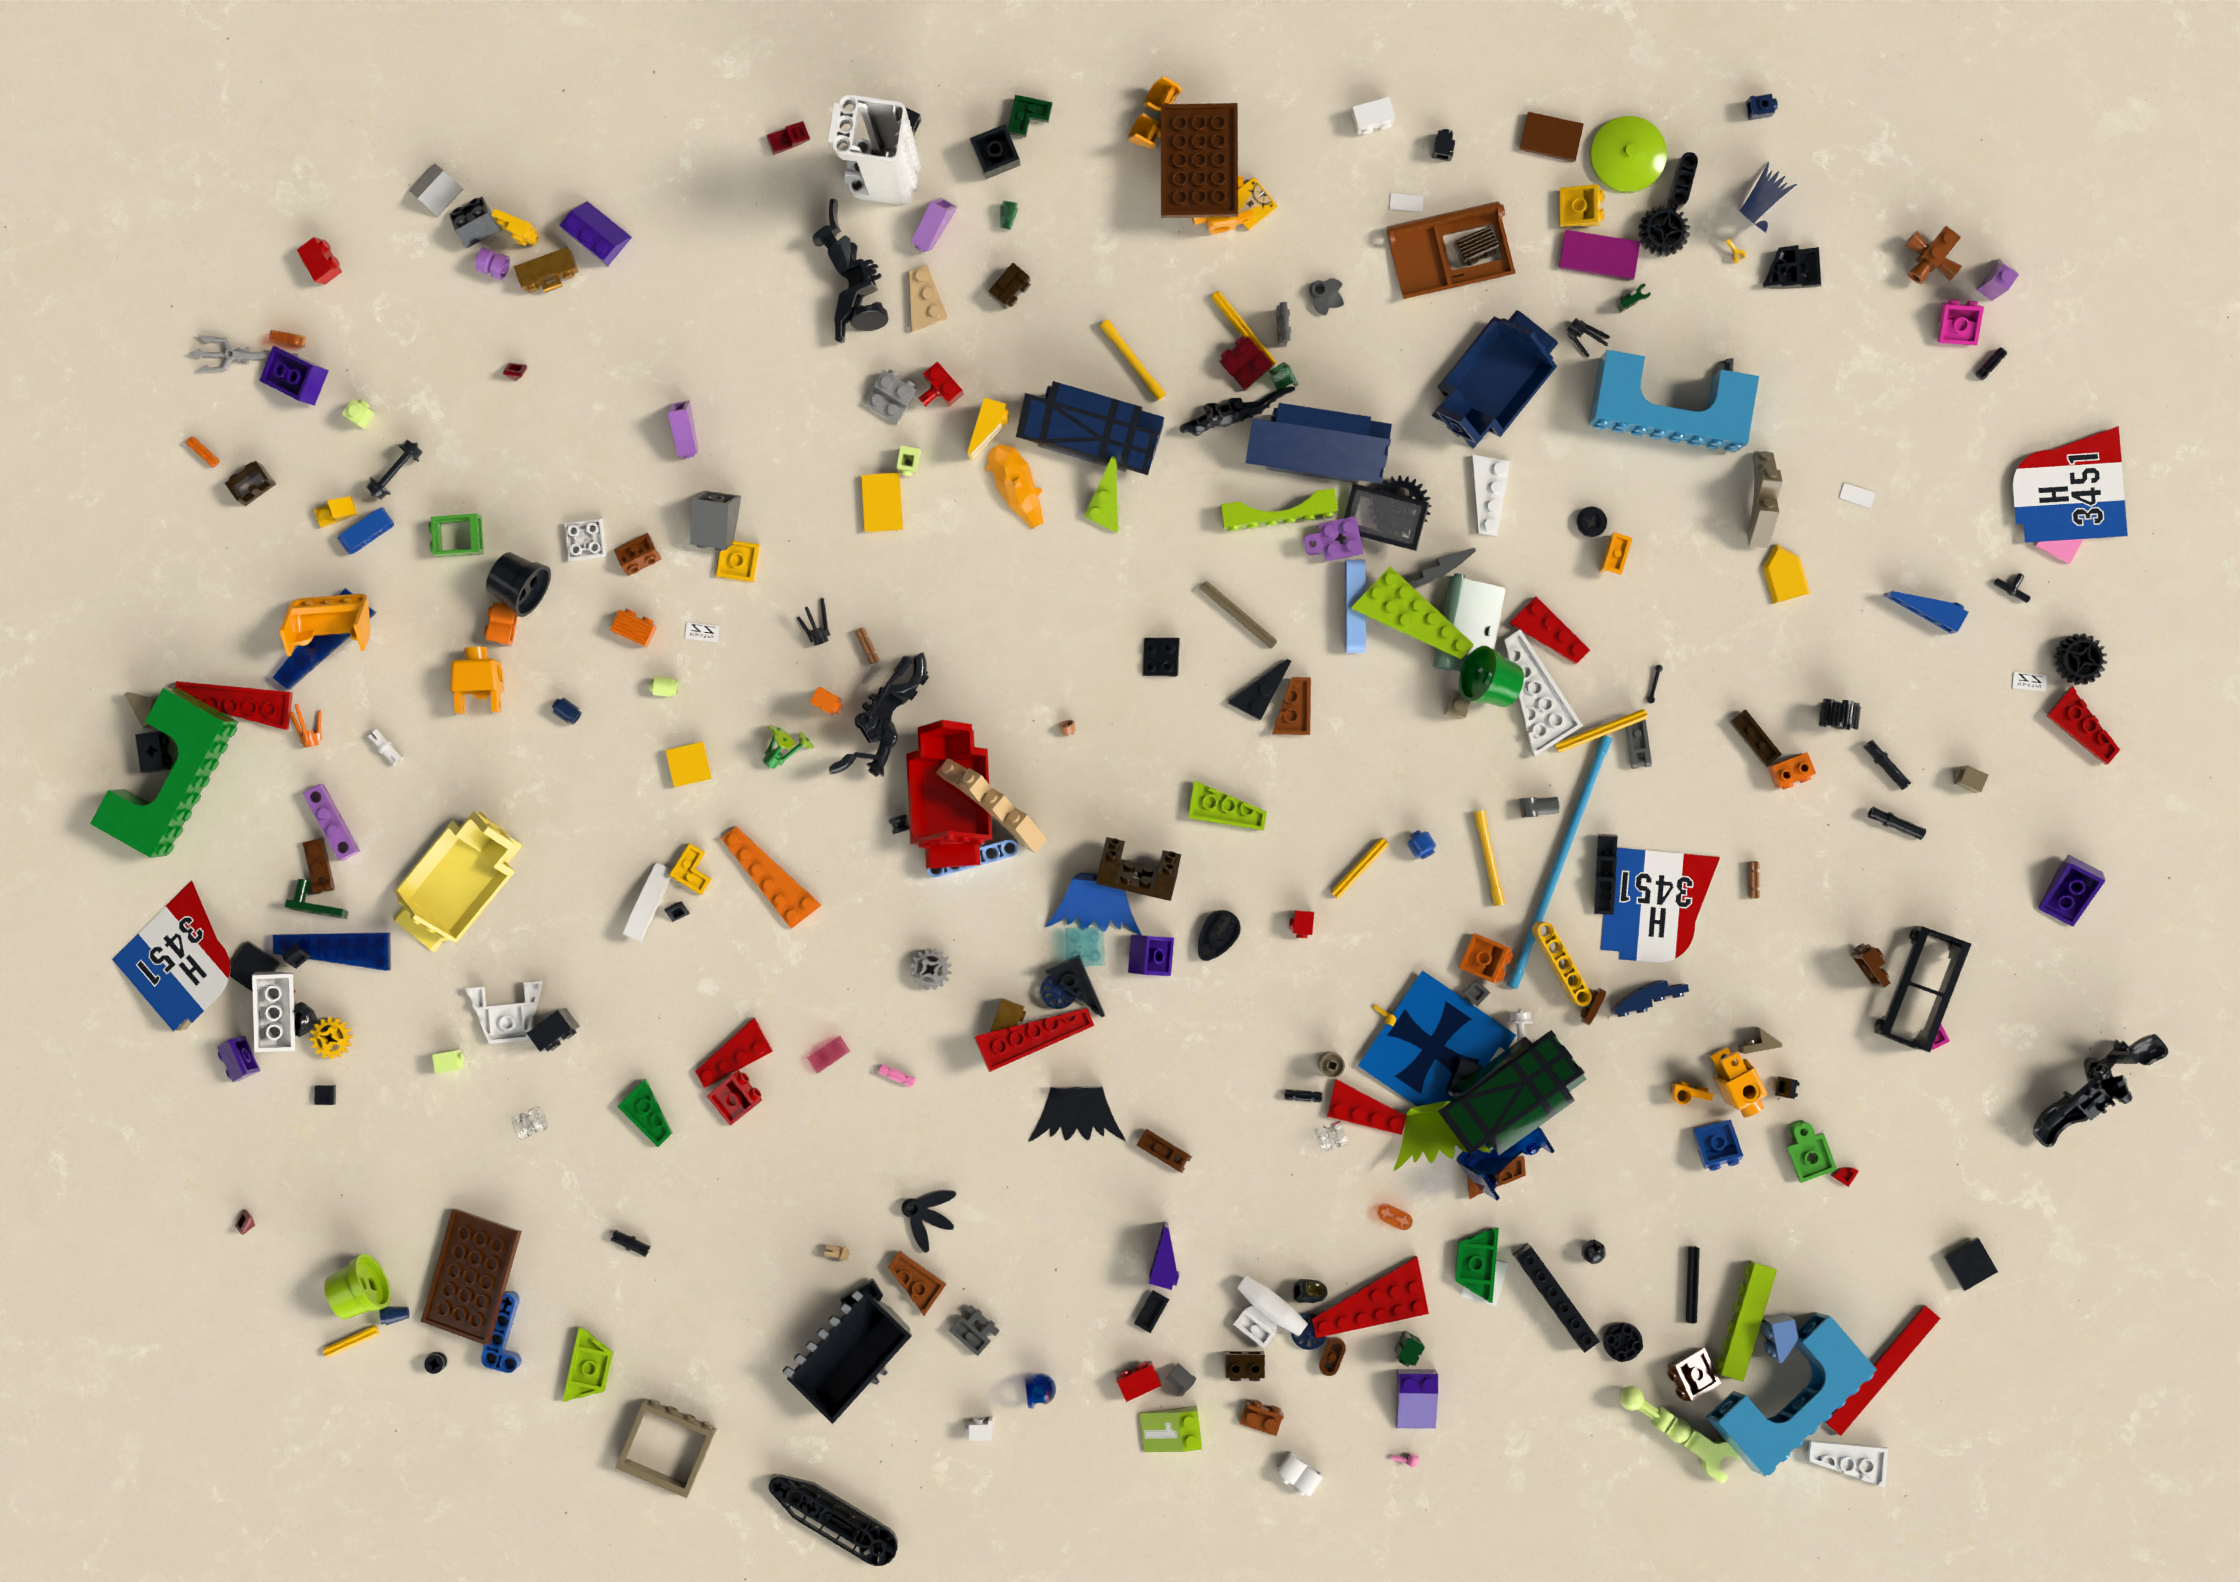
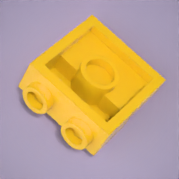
M1598 184L1560 188V226H1601V220L1605 218L1604 209H1601V202L1605 198L1604 190H1601Z
M494 208L492 217L501 226V229L511 234L510 237L515 239L517 244L524 247L527 244L532 247L537 244L539 239L538 231L531 223Z

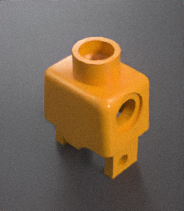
M488 647L464 648L465 660H454L451 663L450 692L454 693L455 714H465V694H472L476 699H487L491 694V712L502 713L501 692H505L501 662L488 658Z
M1728 1047L1711 1054L1710 1058L1719 1073L1713 1079L1725 1102L1740 1110L1745 1118L1761 1112L1764 1106L1760 1099L1764 1098L1767 1092L1755 1067L1747 1059L1742 1060L1739 1052L1736 1051L1731 1054ZM1723 1054L1727 1055V1057L1721 1059Z

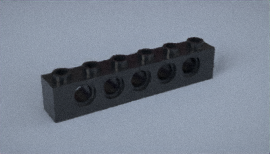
M1527 1243L1513 1253L1514 1258L1579 1348L1585 1353L1598 1344L1600 1341L1532 1246Z

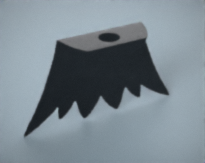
M1103 1086L1050 1087L1043 1113L1028 1142L1038 1138L1048 1129H1050V1137H1052L1060 1127L1066 1141L1072 1137L1076 1129H1078L1084 1139L1089 1140L1093 1127L1102 1136H1104L1105 1128L1116 1137L1124 1141L1126 1140L1111 1113Z

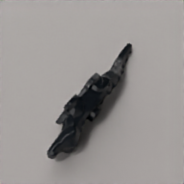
M1289 386L1278 389L1261 400L1254 402H1243L1241 398H1230L1225 404L1207 403L1204 405L1206 414L1198 419L1195 418L1182 424L1179 430L1181 433L1189 432L1194 436H1199L1215 426L1228 427L1231 424L1243 422L1245 419H1251L1253 416L1262 414L1278 398L1295 391V387Z

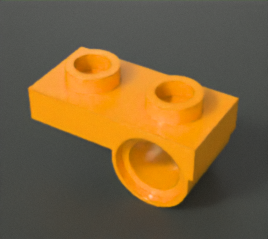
M1678 1081V1084H1671L1670 1096L1676 1103L1688 1104L1692 1096L1709 1101L1713 1099L1714 1094L1708 1092L1709 1088L1698 1085L1696 1089L1689 1087L1690 1083ZM1680 1090L1685 1092V1097L1682 1100L1677 1098V1093Z

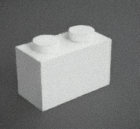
M1389 97L1354 106L1351 110L1357 134H1370L1374 129L1381 128V130L1388 129L1395 121Z

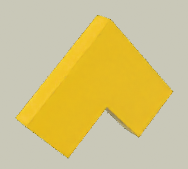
M688 843L668 875L700 895L703 894L712 880L696 870L705 852L691 843Z

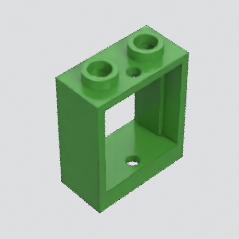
M476 513L431 517L428 527L430 534H432L430 551L434 556L450 557L484 554L482 516ZM470 522L471 548L443 550L441 524Z

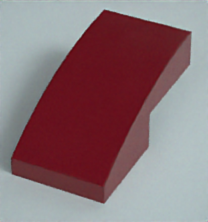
M804 121L786 126L784 130L768 134L766 137L773 155L792 149L810 140Z

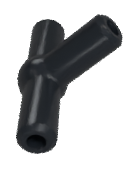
M2022 573L2016 575L2011 585L1999 578L1994 581V585L2006 591L2010 596H2015L2025 603H2028L2031 599V596L2018 590L2024 579Z

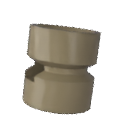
M1328 1051L1320 1056L1318 1067L1322 1074L1328 1078H1336L1343 1073L1345 1063L1339 1054Z

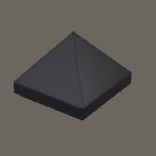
M682 901L674 902L664 909L672 922L690 914Z

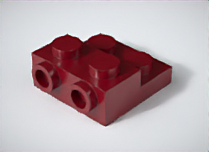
M1241 336L1235 342L1236 347L1232 350L1227 349L1220 355L1222 359L1219 362L1246 391L1267 373L1274 364L1250 336L1246 338Z

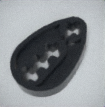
M1218 910L1207 917L1199 934L1198 956L1200 959L1210 961L1219 957L1238 939L1241 926L1238 918L1233 913L1226 910ZM1228 915H1231V921L1233 922L1226 925L1227 932H1221V940L1213 941L1212 933L1219 931L1217 925L1224 923L1223 916L1228 917ZM1212 943L1213 945L1210 949L1211 956L1204 958L1201 950L1203 948L1207 949Z

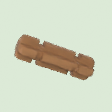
M864 628L856 630L855 634L860 639L859 642L865 654L868 655L869 663L874 664L878 662L879 657L874 652L875 649L869 637L866 636V630Z
M1749 861L1748 888L1750 890H1748V897L1750 899H1758L1760 897V890H1758L1760 888V872H1758L1760 866L1758 861Z

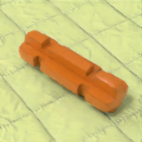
M191 436L186 441V445L192 448L208 465L214 468L219 464L220 460L203 444L199 443L195 437Z

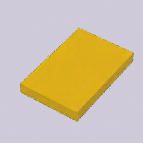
M900 473L861 475L865 533L903 530Z

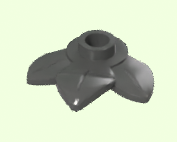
M1330 278L1324 282L1318 280L1311 284L1309 293L1314 298L1313 306L1318 313L1326 315L1329 307L1338 308L1344 305L1343 298L1338 292L1343 284L1342 282ZM1321 288L1322 293H1316L1315 289Z

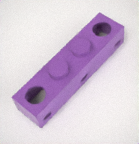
M318 784L305 791L303 795L338 860L344 861L360 852L325 785ZM315 791L321 794V800L317 803H314L311 794ZM340 842L348 844L347 852L341 853L338 847Z

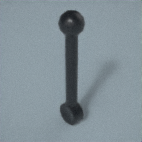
M1662 665L1655 667L1656 674L1651 694L1647 697V702L1650 704L1655 702L1654 693L1659 674L1663 670Z

